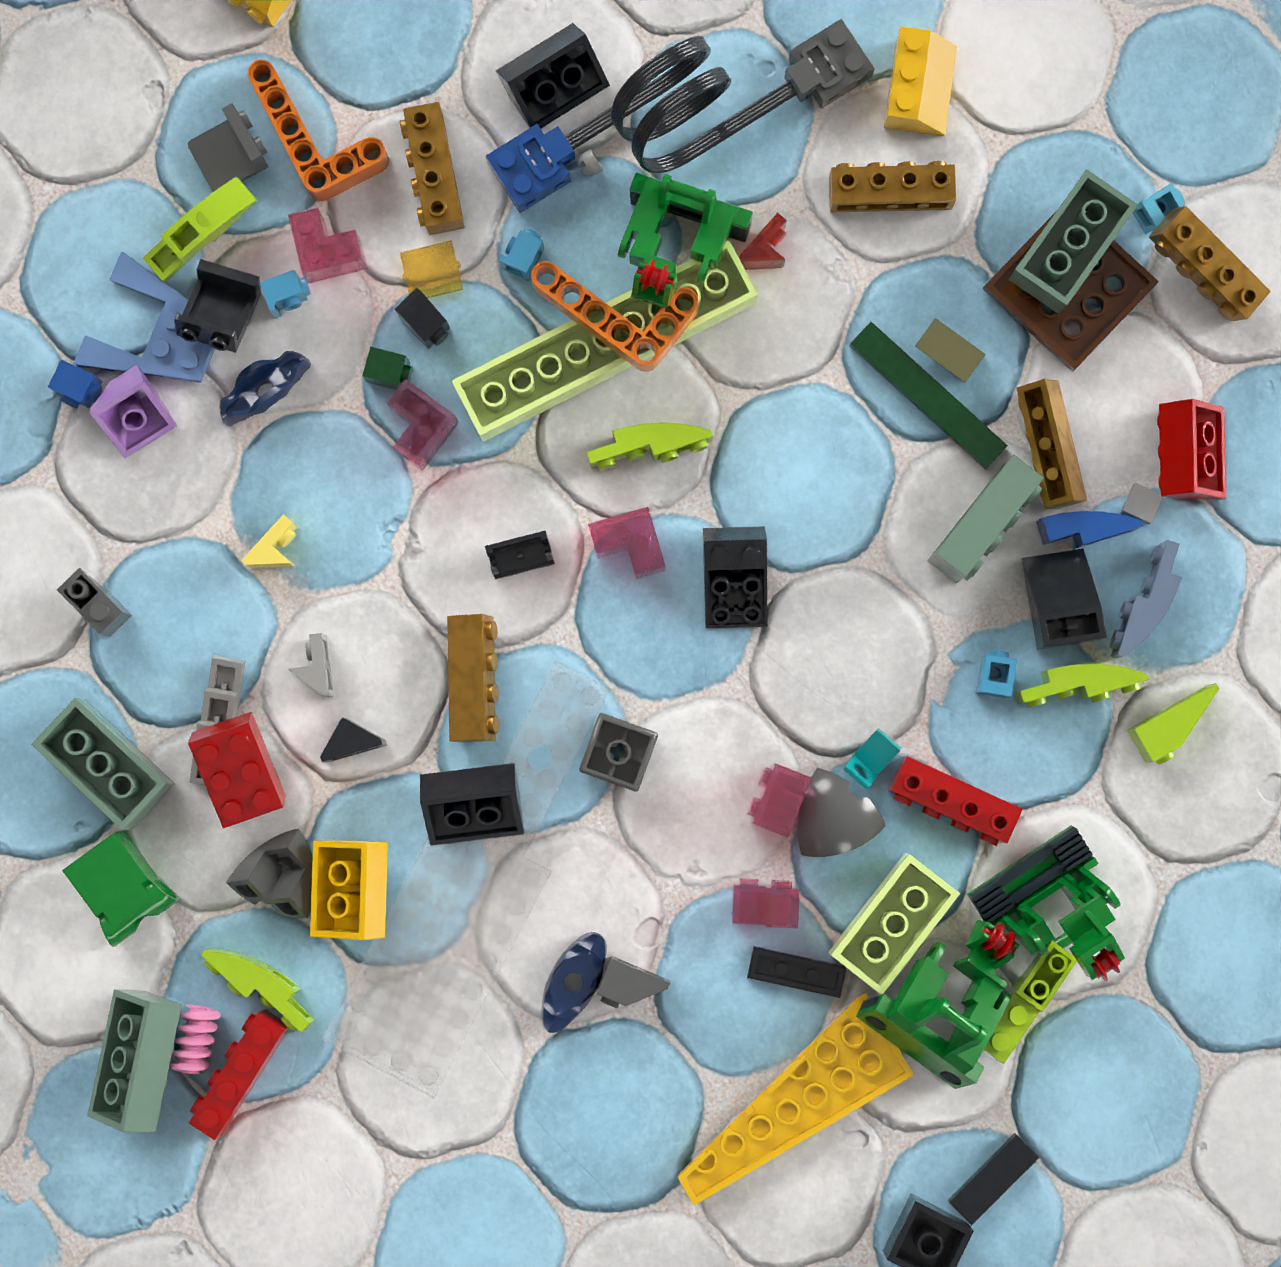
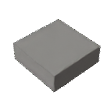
M1135 482L1130 489L1121 512L1149 525L1152 523L1163 497L1160 493Z

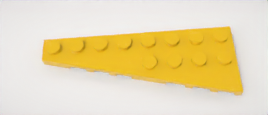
M866 992L860 994L678 1174V1178L693 1205L698 1204L914 1075L899 1048L856 1017L863 1001L869 999Z

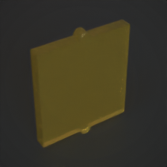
M452 240L400 252L404 270L402 278L407 282L409 294L415 288H418L427 298L463 290L459 273L461 264L456 260Z

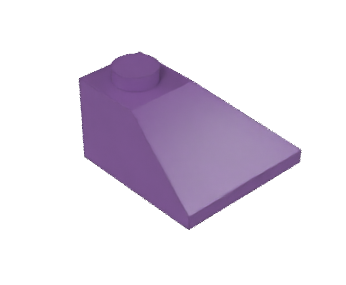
M138 365L111 380L89 410L91 416L124 458L177 427L176 422L157 391Z

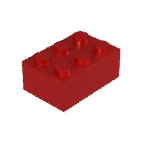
M252 711L192 732L188 745L223 829L283 808L286 795Z

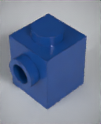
M61 359L48 388L62 395L61 402L76 409L79 404L90 409L92 403H95L102 393L101 385L103 381L95 375Z

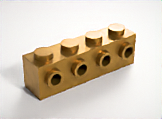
M434 102L404 108L405 119L400 120V127L403 139L409 138L411 149H406L405 153L409 168L414 167L416 178L411 179L414 197L420 196L422 207L417 208L420 227L426 226L429 235L464 229L465 225L440 103Z
M906 161L898 163L897 166H885V163L873 162L865 167H855L852 163L838 164L836 167H831L829 175L830 213L952 210L956 202L955 164L947 165L945 161H932L928 165H916L915 162Z
M1187 206L1172 209L1149 236L1155 243L1156 251L1164 257H1169L1177 265L1176 270L1183 277L1191 279L1198 286L1197 291L1204 298L1212 300L1219 307V313L1227 320L1238 321L1248 319L1271 292Z
M1042 379L1017 387L1018 404L1024 418L1025 433L1033 456V467L1037 473L1044 477L1039 486L1042 488L1040 496L1045 509H1060L1087 501L1059 381Z
M486 614L447 616L449 741L460 743L496 741V734L499 732V719L495 715V702L499 698L498 686L495 684L498 657L494 652V640H496L498 634L497 624L494 621V617Z

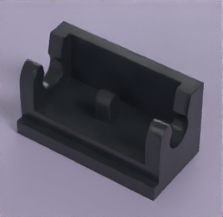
M546 530L485 546L491 565V572L495 580L555 565Z

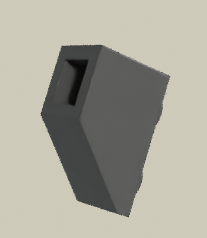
M78 568L57 589L101 635L111 637L132 616L109 591L81 568Z

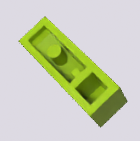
M1217 683L1206 685L1127 730L1146 763L1156 761L1160 765L1175 757L1173 751L1183 745L1220 689Z

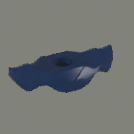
M285 351L277 359L259 360L247 366L238 375L233 391L220 401L219 408L223 423L226 426H232L251 416L267 411L272 405L287 396L293 385L310 368V360L300 353ZM272 384L270 390L262 396H258V390L262 385Z
M589 932L580 936L563 952L553 967L545 985L541 1007L542 1024L547 1032L555 1033L563 1030L583 1011L594 996L602 978L607 953L606 940L599 933ZM570 973L579 974L583 980L581 988L577 991H570L564 985V979Z

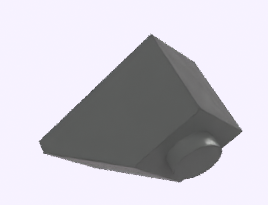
M612 956L597 994L602 996L601 1002L618 1008L619 1004L628 1006L667 990L670 980Z

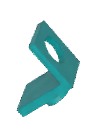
M878 728L852 755L843 770L868 790L877 775L900 752L901 747ZM854 767L861 770L866 778L859 775Z

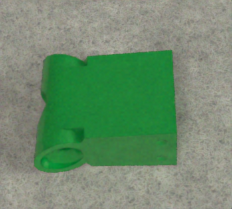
M125 830L111 834L62 870L93 914L99 918L105 938L112 947H116L134 934L144 917L158 916L179 901L176 893L157 879L156 874Z

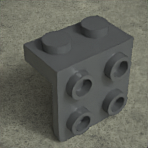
M233 103L222 108L228 120L188 142V148L213 192L235 177H238L243 182L269 167L263 157L264 154L268 153L259 136L253 138L248 130L253 127L244 110L238 113Z

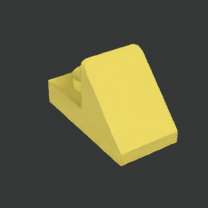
M283 514L241 561L250 568L295 566L278 551V548L280 546L286 547L296 536L294 531L298 526Z

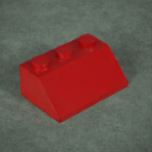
M1196 399L1159 404L1157 425L1160 437V444L1158 446L1160 476L1158 485L1161 490V496L1177 500L1227 499L1224 407Z

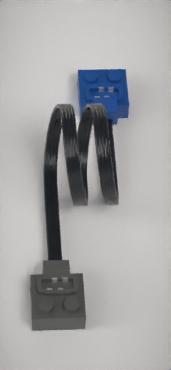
M840 19L790 50L788 60L792 65L786 68L784 76L787 82L680 149L661 157L645 158L643 153L647 141L669 133L697 115L719 98L731 84V78L723 67L710 69L664 96L646 113L637 127L628 128L623 126V119L677 85L708 58L711 48L703 36H694L675 44L642 65L620 88L612 107L564 136L558 126L544 134L539 125L536 124L487 154L486 160L518 212L522 213L570 183V173L565 165L575 160L574 149L612 125L616 127L622 138L632 142V153L645 171L650 173L668 172L694 160L794 96H797L799 101L803 102L813 95L821 109L872 78L875 68L843 20Z

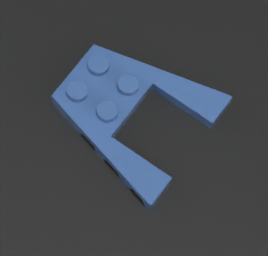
M121 252L110 280L115 284L165 303L142 358L85 335L73 364L78 367L99 368L100 370L126 372L138 365L145 375L201 383L215 349L210 345L197 341L189 342L177 336L174 319L177 314L182 315L188 299L130 256Z

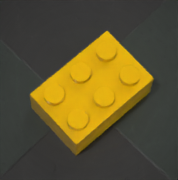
M313 840L310 937L358 940L385 937L388 842Z

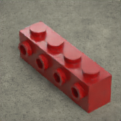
M903 756L888 791L895 793L894 800L909 807L912 802L923 806L922 813L937 820L940 819L941 815L952 820L950 826L966 833L971 828L981 833L979 839L994 846H997L998 842L1008 844L1023 810L909 756Z
M266 1009L258 1012L256 1015L252 1013L247 1018L241 1029L245 1032L239 1043L234 1041L224 1055L228 1061L222 1070L217 1068L207 1082V1085L211 1088L206 1096L200 1095L190 1109V1112L194 1115L188 1124L213 1140L218 1139L224 1134L289 1030L279 1017Z

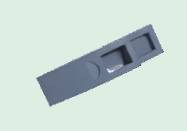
M1166 540L1160 543L1159 546L1154 547L1150 557V564H1153L1150 576H1145L1140 589V593L1144 594L1143 597L1133 596L1129 598V601H1124L1121 607L1119 618L1123 620L1119 631H1114L1109 647L1113 649L1111 657L1118 659L1135 649L1151 634L1169 609L1182 580V577L1171 574L1179 543Z

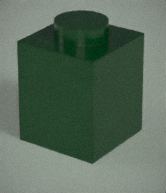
M370 346L362 377L367 383L402 392L404 384H409L413 367L409 366L410 361L405 355Z

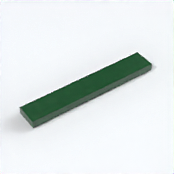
M870 322L850 343L849 346L985 470L1008 446L874 323Z

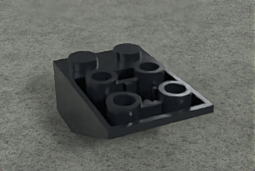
M765 526L703 528L705 627H768L767 536Z
M1084 548L1021 558L1037 650L1099 641L1107 638L1102 606Z

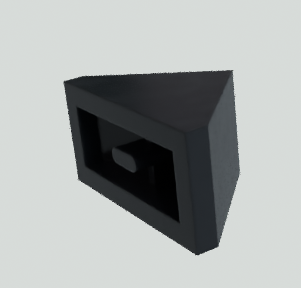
M342 717L320 758L323 763H328L384 747L387 744L385 739Z

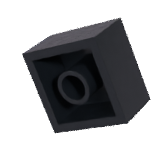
M910 1193L885 1244L883 1253L888 1261L900 1267H957L974 1230L968 1222Z

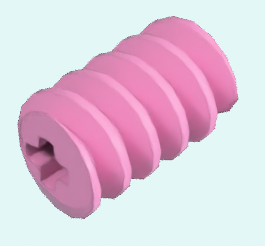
M185 1004L186 1007L190 1008L189 1012L180 1014L181 1018L186 1020L187 1023L177 1026V1030L184 1033V1037H178L174 1040L175 1043L181 1046V1049L174 1050L172 1054L179 1060L178 1062L170 1063L169 1068L182 1073L200 1075L203 1074L201 1070H206L210 1066L209 1061L204 1058L210 1057L213 1052L211 1048L206 1046L215 1042V1037L209 1034V1032H214L218 1029V1025L211 1020L218 1019L221 1013L214 1008Z

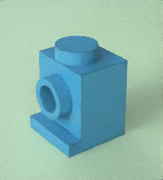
M524 228L523 231L520 230L517 238L512 237L507 245L505 253L508 256L506 257L501 254L499 258L501 268L529 281L532 270L537 265L545 249L543 240L540 239L541 236L528 228Z
M295 270L259 282L269 310L275 318L281 317L280 310L291 311L299 308L302 305L301 302L307 301V296L311 295L306 278H300Z
M990 650V655H983L975 693L1001 698L1012 697L1017 659L1009 658L1008 652ZM992 668L999 670V679L994 680L991 678L990 671Z

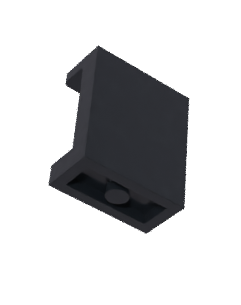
M200 259L196 268L198 280L182 315L177 314L174 319L177 336L189 342L197 341L210 345L219 351L228 350L236 353L262 294L259 283L260 276Z

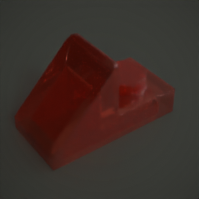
M778 212L739 255L745 270L784 267L785 258L771 247V245L776 247L787 234L784 231L787 220Z

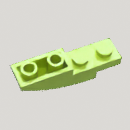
M238 177L233 178L203 199L160 236L162 240L143 257L144 261L163 282H167L210 241L215 242L258 200Z
M667 422L644 423L613 430L615 443L588 451L587 456L591 469L598 467L599 471L616 466L617 460L626 457L628 461L642 458L646 455L645 451L647 450L651 451L654 461L661 459V462L665 463L677 459L680 452L690 449L691 453H696L708 448L707 443L712 442L713 435L711 430L693 425Z
M1076 664L1042 671L1044 684L1015 692L1018 704L1027 702L1028 707L1031 708L1047 703L1046 697L1057 694L1059 699L1076 695L1075 688H1078L1081 699L1091 697L1093 703L1111 698L1109 691L1121 688L1122 694L1141 689L1139 683L1149 679L1147 674L1126 667L1107 664Z
M1054 941L1046 945L1049 953L1044 957L1039 953L1010 989L1011 1000L984 1048L986 1053L1002 1064H1005L1038 1013L1045 1010L1077 962L1073 955Z
M212 947L200 954L206 959L204 964L215 975L221 974L229 981L227 987L238 997L243 995L245 998H248L258 991L260 993L258 996L259 1000L269 1009L275 1007L283 1015L281 1018L282 1022L292 1031L298 1029L300 1032H303L315 1021L293 999L301 988L270 965L243 953Z

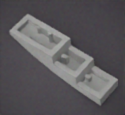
M219 655L212 657L208 688L204 691L201 720L197 723L196 731L237 717L246 660ZM193 757L189 783L205 786Z

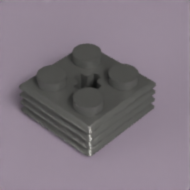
M600 713L579 771L637 792L656 744L658 733ZM620 743L625 745L624 751L628 752L626 758L621 757L618 762L613 760L614 755L610 753V749L612 747L617 748Z

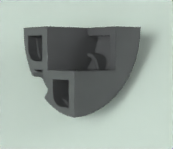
M817 768L806 786L799 809L798 843L801 855L827 857L849 852L873 839L886 826L885 822L868 797L860 799L849 790V781L830 771Z
M299 829L290 830L273 837L250 853L237 866L226 883L237 894L254 905L259 901L270 904L275 909V914L292 918H308L311 912L313 855L307 840Z

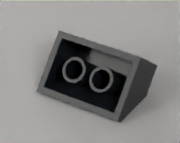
M571 23L496 70L509 98L529 128L536 124L539 125L540 129L610 86L586 34L574 23Z
M515 763L420 775V804L430 846L524 834Z

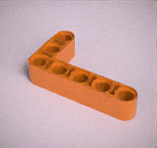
M264 59L255 60L250 64L247 73L249 80L304 186L313 199L317 201L328 200L383 172L389 164L388 153L381 140L375 137L365 138L322 160L274 66ZM261 75H271L266 82H258ZM284 100V104L280 108H271L275 101ZM289 127H298V130L295 134H285L286 130ZM371 151L381 152L376 160L366 159ZM305 152L312 153L308 161H299L301 154ZM344 165H353L350 173H339ZM319 178L326 179V183L321 188L312 187L315 180Z
M540 262L534 266L531 273L534 289L541 297L635 368L643 372L652 371L660 364L698 313L699 299L697 294L690 288L682 287L673 292L668 308L662 307L645 330L642 331L553 263ZM543 274H551L555 277L554 281L549 285L540 284L538 279ZM574 292L580 298L574 304H567L563 301L564 295ZM687 299L693 304V307L688 311H681L676 307V303L679 300ZM593 311H600L605 315L604 319L599 323H592L587 317ZM661 324H669L673 327L674 331L668 336H662L657 332V328ZM621 329L627 331L630 336L626 341L618 342L612 338L614 332ZM641 349H651L655 354L654 357L649 361L639 359L637 354Z

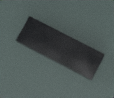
M753 946L747 978L840 998L847 967Z
M1014 1133L948 1199V1202L972 1226L1039 1157Z

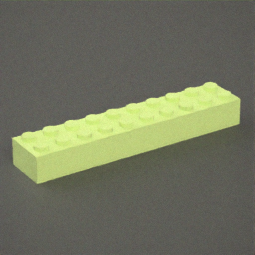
M730 240L724 246L716 269L709 268L703 285L696 283L702 262L691 259L676 267L678 281L674 292L682 287L690 288L697 294L699 301L698 313L695 319L674 345L757 303L758 293ZM632 290L606 302V304L642 331L645 330L662 308L631 297ZM682 299L676 303V307L681 311H688L693 307V304L687 299ZM593 311L588 315L587 319L592 323H599L604 319L605 315L600 311ZM571 320L452 380V383L482 442H485L633 367V365ZM661 324L657 328V332L662 336H668L674 331L673 327L669 324ZM620 329L614 332L612 338L615 341L624 342L629 338L630 334ZM649 348L641 349L637 354L639 359L643 361L655 355Z

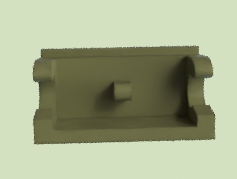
M936 318L915 345L916 348L963 382L967 381L986 355Z

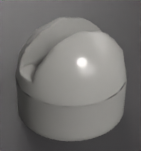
M592 149L584 152L579 157L577 166L579 168L584 167L581 170L583 175L593 176L603 171Z

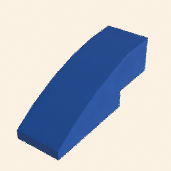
M1101 511L1059 513L1042 517L1036 521L1043 545L1073 536L1076 548L1132 532L1143 526L1142 521L1139 519Z

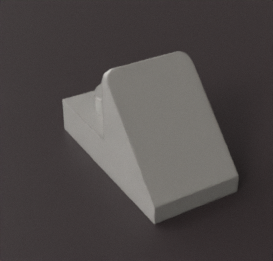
M323 633L309 634L310 642L306 643L305 648L307 660L312 661L313 666L290 668L288 670L322 696L334 697L327 635Z

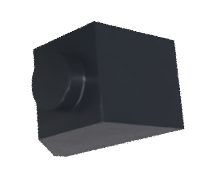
M415 288L395 308L402 324L426 348L429 349L433 344L435 346L440 345L449 333L447 331L450 327L447 320L418 288Z

